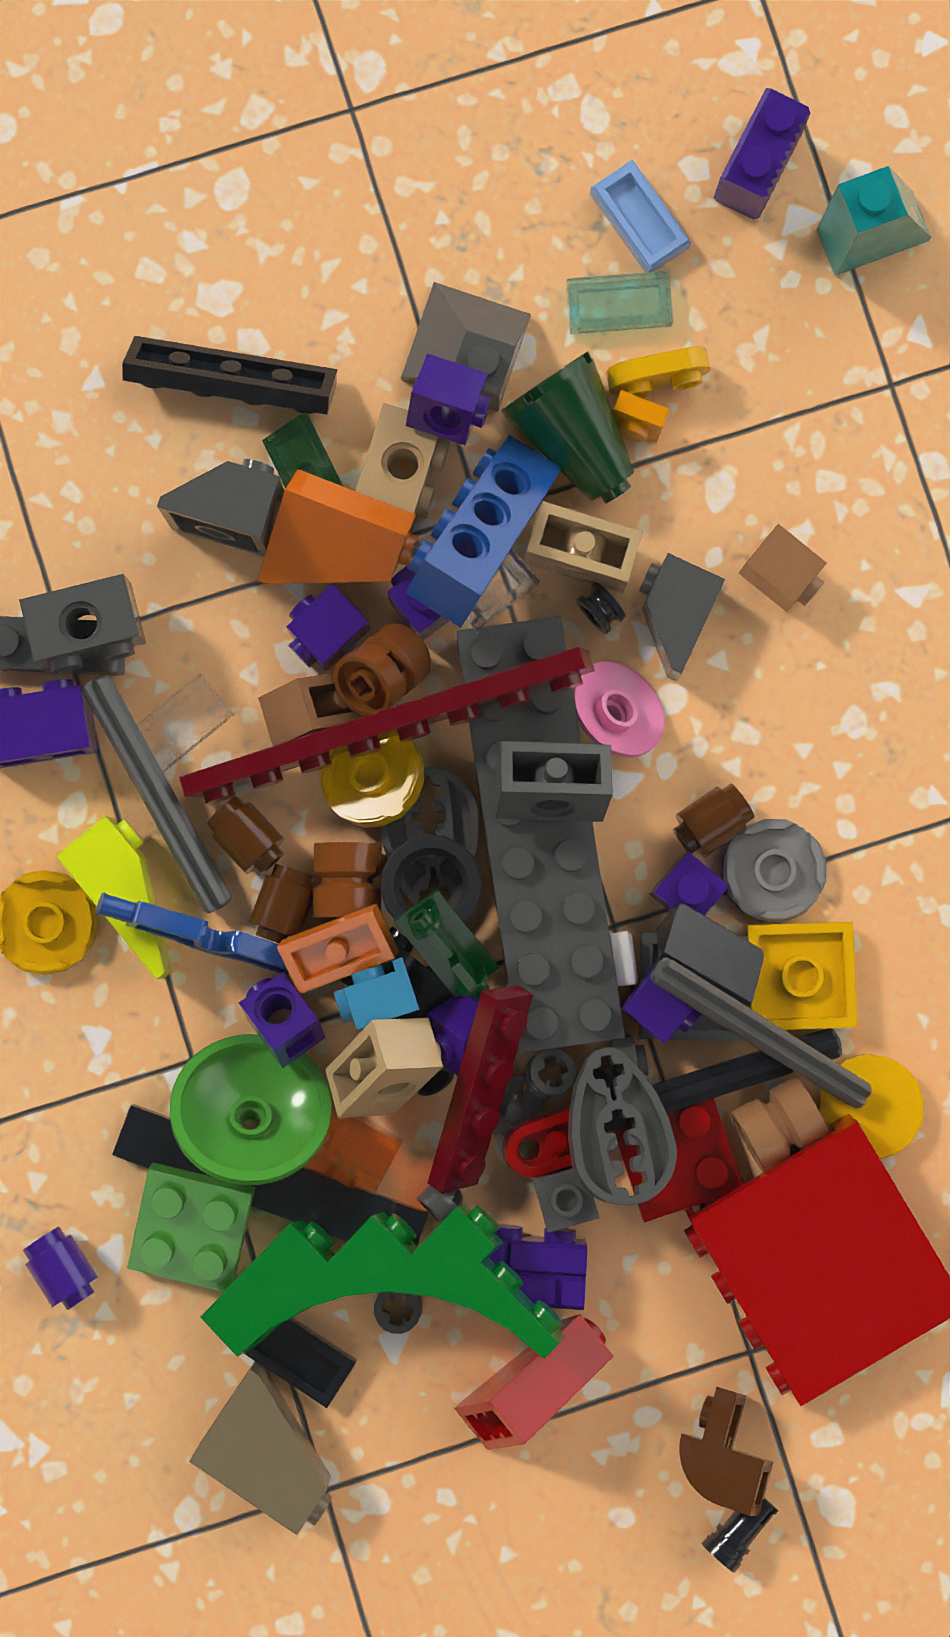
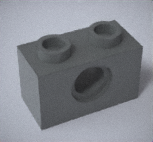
M124 573L19 599L33 660L43 669L51 668L53 674L67 673L83 667L82 660L103 655L104 661L123 659L135 654L134 647L146 644L133 587ZM85 615L95 616L97 619L95 632L86 639L74 638L73 626L75 622Z
M501 741L495 766V819L604 821L613 796L611 745Z

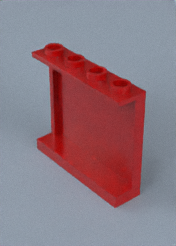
M849 1113L830 1124L834 1130L713 1203L696 1213L692 1207L685 1210L692 1224L684 1229L690 1243L700 1258L708 1253L710 1254L719 1269L718 1272L711 1275L718 1290L727 1304L737 1299L746 1314L745 1318L738 1321L754 1350L763 1345L765 1346L774 1361L765 1367L782 1396L792 1391L800 1407L950 1319V1276L860 1124Z

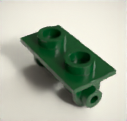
M436 890L394 919L397 927L455 998L462 995L463 997H470L473 1001H478L482 991L490 989L487 984L488 976L499 969L498 964L439 890Z

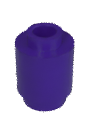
M60 1226L23 1249L24 1254L29 1260L25 1266L52 1308L62 1302L66 1310H69L94 1293L89 1283L98 1278L97 1274L73 1236L69 1235L66 1237Z

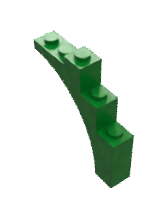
M466 1204L456 1207L419 1247L412 1241L416 1237L413 1229L395 1213L390 1217L384 1212L372 1215L336 1254L330 1249L334 1245L332 1238L315 1222L311 1221L308 1225L303 1220L289 1223L200 1316L237 1357L251 1351L281 1324L313 1306L345 1296L382 1292L431 1296L472 1309L510 1330L543 1359L566 1337L558 1329L563 1324L558 1315L541 1300H538L534 1305L519 1289L523 1285V1281L517 1273L505 1262L500 1260L495 1265L489 1259L504 1243L495 1234L500 1227L481 1207L476 1205L471 1210Z

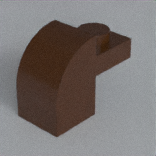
M716 1386L714 1397L708 1395L701 1409L699 1427L705 1428L703 1438L681 1433L679 1453L683 1471L692 1487L708 1501L748 1516H760L774 1462L733 1449L747 1395Z

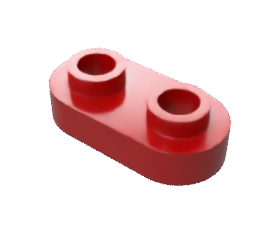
M570 1106L518 1123L508 1130L502 1142V1155L510 1169L525 1177H538L572 1165L568 1141ZM526 1139H533L535 1143L533 1154L529 1157H522L520 1154L521 1143Z

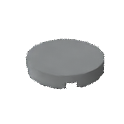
M763 819L746 826L747 830L729 841L722 858L721 879L729 885L726 890L729 900L743 914L761 922H785L805 914L817 901L826 883V859L819 842L810 832L808 833L803 827L787 819Z

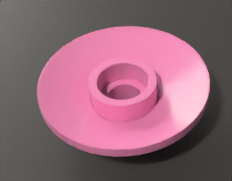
M610 661L593 663L595 671L582 675L583 684L573 688L576 716L580 727L595 744L611 745V754L634 758L648 753L658 744L664 730L663 709L655 691L641 675L625 665Z

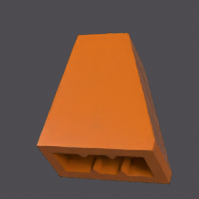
M298 469L284 491L257 580L266 584L391 581L398 564L409 566L419 536L413 535L410 532L416 514Z

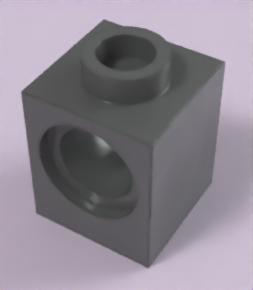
M572 1165L542 1176L532 1177L548 1233L600 1218L594 1197L579 1183Z

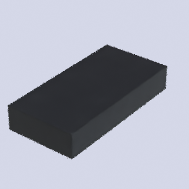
M291 1318L281 1324L255 1348L244 1353L325 1408H328L357 1362L356 1358L295 1318Z

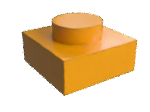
M621 390L614 406L613 414L619 431L625 438L636 442H646L647 439L657 442L670 408Z

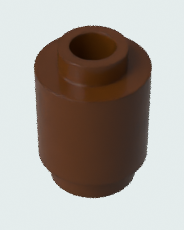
M730 783L723 789L718 786L678 812L676 818L679 825L673 828V831L687 852L689 851L693 854L695 851H698L703 857H707L747 830L746 823L755 816L744 796Z
M238 796L226 802L207 822L208 827L214 832L212 835L214 841L246 874L255 869L260 874H264L284 854L279 846L285 838L251 802L245 804Z
M275 864L271 876L265 875L249 920V922L259 925L256 936L280 943L281 940L288 938V936L301 933L313 900V890H311L315 877Z

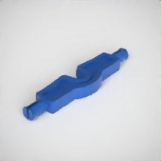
M105 892L99 898L96 907L97 915L100 914L126 922L128 927L174 940L202 952L242 961L277 973L289 974L277 949L279 945L277 943L241 931H217L207 927L208 921L146 902L138 901L134 903L108 895Z

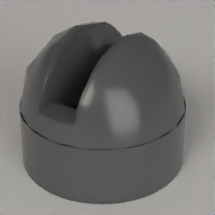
M430 1185L416 1198L440 1223L456 1207L463 1205V1195L460 1190L441 1194Z

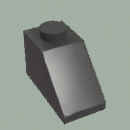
M670 553L665 557L662 566L651 563L639 591L648 595L642 606V612L666 676L677 681L685 668L725 579Z

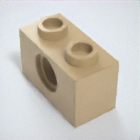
M383 403L355 491L416 514L411 529L413 531L417 517L426 519L435 492V489L427 487L433 468L442 470L450 441L405 426L408 410ZM399 459H409L418 467L416 473L408 479L395 478L390 474L389 468Z
M542 501L526 550L524 563L594 584L597 582L604 588L624 593L643 532Z
M429 1018L371 1020L325 1071L338 1118L394 1115L443 1065L441 1062V1049L435 1041Z

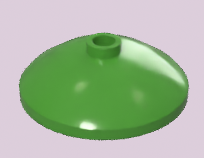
M258 1034L231 1036L204 1047L180 1071L173 1085L170 1098L171 1128L175 1140L184 1155L206 1174L218 1180L238 1185L272 1183L299 1171L319 1151L325 1141L331 1121V1095L323 1073L306 1053L282 1068ZM247 1119H253L259 1123V1126L255 1129H246L241 1123Z

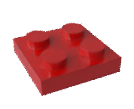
M714 1098L667 1113L676 1142V1165L672 1177L665 1188L650 1200L637 1204L644 1223L722 1197L743 1185ZM630 1125L614 1130L613 1133L616 1135L617 1146L630 1185L635 1194L634 1186L642 1183V1175L640 1172H631L629 1168V1158L637 1156L635 1145L628 1146L623 1139V1132L631 1129Z

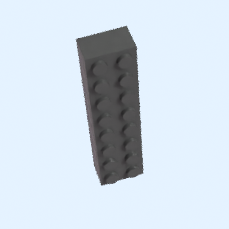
M562 616L456 631L463 684L567 650ZM550 686L530 692L532 701L517 707L501 710L498 702L480 708L481 717L469 722L507 986L519 985L533 994L527 1015L528 1023L521 1035L517 1049L518 1053L625 1038L593 822L495 819V766L501 741L581 744L573 689L552 693Z

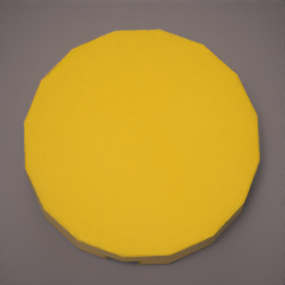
M396 735L379 741L381 750L371 754L351 758L349 751L331 756L332 765L321 769V789L330 807L345 821L364 828L385 826L403 817L416 803L424 784V762L417 746L411 740L400 742L399 736Z
M47 870L26 873L15 879L0 894V952L20 970L40 975L67 971L82 961L94 945L99 925L96 905L75 879L69 875Z
M862 1053L843 1059L838 1064L871 1085L872 1092L866 1099L863 1107L854 1108L821 1088L819 1098H817V1108L829 1133L834 1131L830 1124L849 1113L858 1121L880 1159L898 1154L914 1140L923 1123L924 1099L918 1081L904 1065L887 1056Z

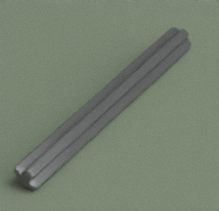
M102 675L89 681L82 687V692L200 905L206 913H212L230 903L232 896L111 677Z
M662 958L651 973L653 984L854 1108H861L865 1105L866 1099L871 1095L872 1088L868 1082L674 960Z

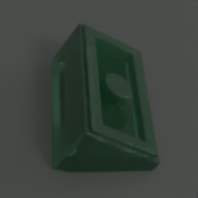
M307 412L298 415L262 440L285 489L298 469L343 486Z

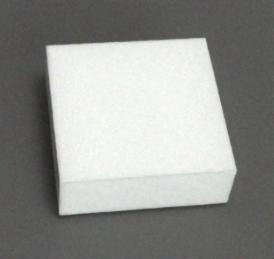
M628 931L610 933L617 986L636 984L638 977L631 933H628Z

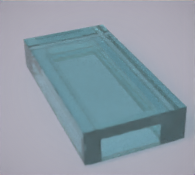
M669 271L567 278L566 280L570 334L672 327L673 311Z

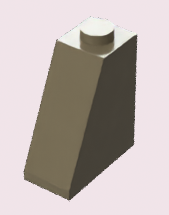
M254 1361L197 1446L189 1462L298 1535L306 1521L316 1525L328 1507L332 1497L325 1492L328 1489L331 1475L267 1369Z

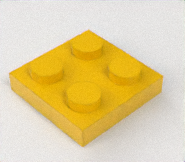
M853 921L745 926V936H748V941L761 948L764 952V960L754 998L749 1006L750 1009L783 1030L858 1027Z

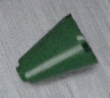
M588 351L501 410L505 418L547 459L558 465L562 469L560 472L590 501L601 496L604 503L607 504L631 488L627 478L634 473V469L594 359Z

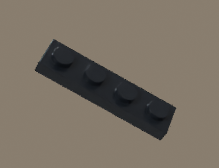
M134 336L122 362V381L139 383L154 389L163 387L192 392L201 397L217 396L241 400L250 405L265 404L289 408L303 414L319 413L328 415L336 389L338 369Z

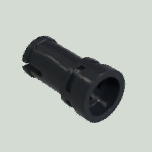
M764 1497L760 1516H748L734 1511L724 1525L719 1523L716 1527L717 1531L707 1535L701 1544L721 1564L735 1573L744 1560L742 1557L750 1552L749 1545L779 1510Z

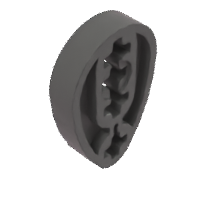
M424 767V778H430L432 786H441L442 789L441 795L434 796L432 800L434 811L443 812L444 821L435 823V834L437 836H446L463 845L475 859L478 843V808L473 793L466 783L455 774L440 768ZM418 797L416 803L403 817L385 826H380L382 844L387 860L391 853L405 841L425 835L423 824L414 823L413 820L415 814L422 813L423 805L421 798ZM427 855L415 858L406 866L401 876L400 888L414 906L421 901L420 892L429 890V882L432 881L431 868L436 869V880L439 881L441 889L450 890L451 897L446 899L452 908L457 905L462 896L463 880L459 869L451 860L441 855H437L435 858H427Z
M603 1047L592 1052L583 1062L573 1087L569 1109L568 1141L574 1174L582 1187L602 1202L612 1205L643 1203L655 1197L665 1188L675 1169L677 1148L669 1118L658 1094L644 1073L622 1051L613 1047ZM601 1057H607L609 1065L619 1066L620 1075L612 1079V1088L606 1087L604 1079L595 1080L593 1076V1070L601 1066ZM613 1110L618 1111L621 1119L629 1118L631 1122V1129L623 1132L625 1144L628 1146L635 1145L637 1150V1156L629 1158V1168L631 1172H640L642 1175V1183L634 1186L635 1194L629 1196L626 1188H617L615 1184V1177L623 1175V1167L620 1161H611L609 1156V1150L617 1147L615 1133L606 1134L604 1130V1123L612 1120Z

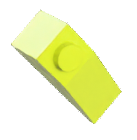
M105 815L56 855L58 860L96 906L103 892L134 903L142 901L157 906L147 858L138 849L145 842L125 818L117 823L115 819ZM105 916L155 979H164L172 973L164 937L128 927L126 922Z

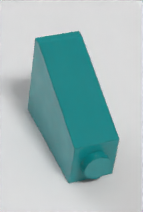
M889 166L838 184L816 229L835 276L928 242L931 239L930 232L912 189Z

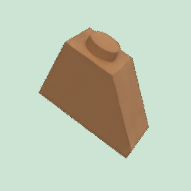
M334 673L297 678L258 697L273 746L364 716L351 710L342 701L335 688Z

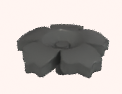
M512 1074L511 1079L507 1083L499 1111V1122L492 1135L498 1133L506 1135L511 1126L513 1127L518 1123L535 1118L529 1113H536L544 1109V1098L536 1096L529 1088L523 1092L524 1078L522 1076Z

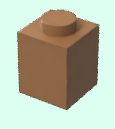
M778 523L744 564L739 574L787 612L796 601L806 606L824 584V581L817 575L827 562Z

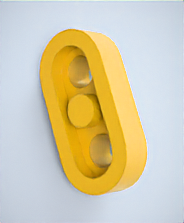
M694 346L617 363L606 370V377L611 394L619 395L622 390L645 398L653 393L652 389L672 385L675 391L697 387L703 383L702 376L709 373L711 367L706 348Z

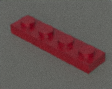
M519 985L483 990L481 993L427 1184L441 1194L478 1185L479 1179L485 1170V1158L493 1131L499 1122L500 1107L507 1083L513 1074L514 1059L521 1035L528 1023L527 1015L533 998L532 993Z

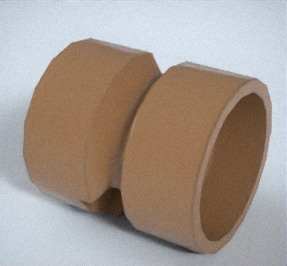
M793 1077L769 1090V1103L766 1104L756 1099L730 1111L741 1138L762 1172L787 1159L790 1156L791 1146L802 1150L829 1134L817 1106L797 1077Z

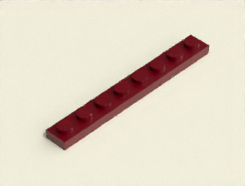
M576 647L180 776L179 780L184 797L204 798L205 804L221 802L236 796L235 787L252 782L253 789L271 786L284 781L282 772L300 767L302 774L321 770L332 765L331 756L349 751L351 758L381 750L379 741L396 735L399 736L400 742L426 736L431 733L429 725L448 719L450 726L476 720L481 717L480 708L498 702L501 710L526 704L532 701L530 692L550 686L552 693H558L576 688L583 684L581 676L594 672L595 669L589 650Z

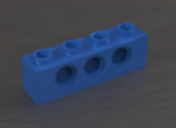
M511 435L507 437L498 452L488 448L473 472V475L478 477L479 480L475 482L469 477L466 479L452 502V505L458 508L457 512L454 513L447 508L431 532L430 536L437 540L436 543L432 545L425 540L410 562L408 569L415 572L416 575L409 585L406 594L461 628L562 469Z

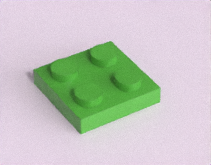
M153 1162L147 1171L127 1269L224 1292L236 1279L256 1187L227 1183L211 1176Z

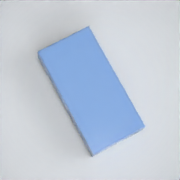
M633 159L590 188V196L647 276L689 249L691 241Z

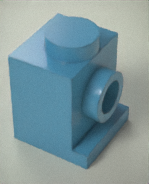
M403 958L392 961L395 969L394 972L385 974L383 966L378 965L351 974L354 985L334 991L343 1023L353 1020L356 1030L365 1028L371 1020L392 1019L419 1010Z

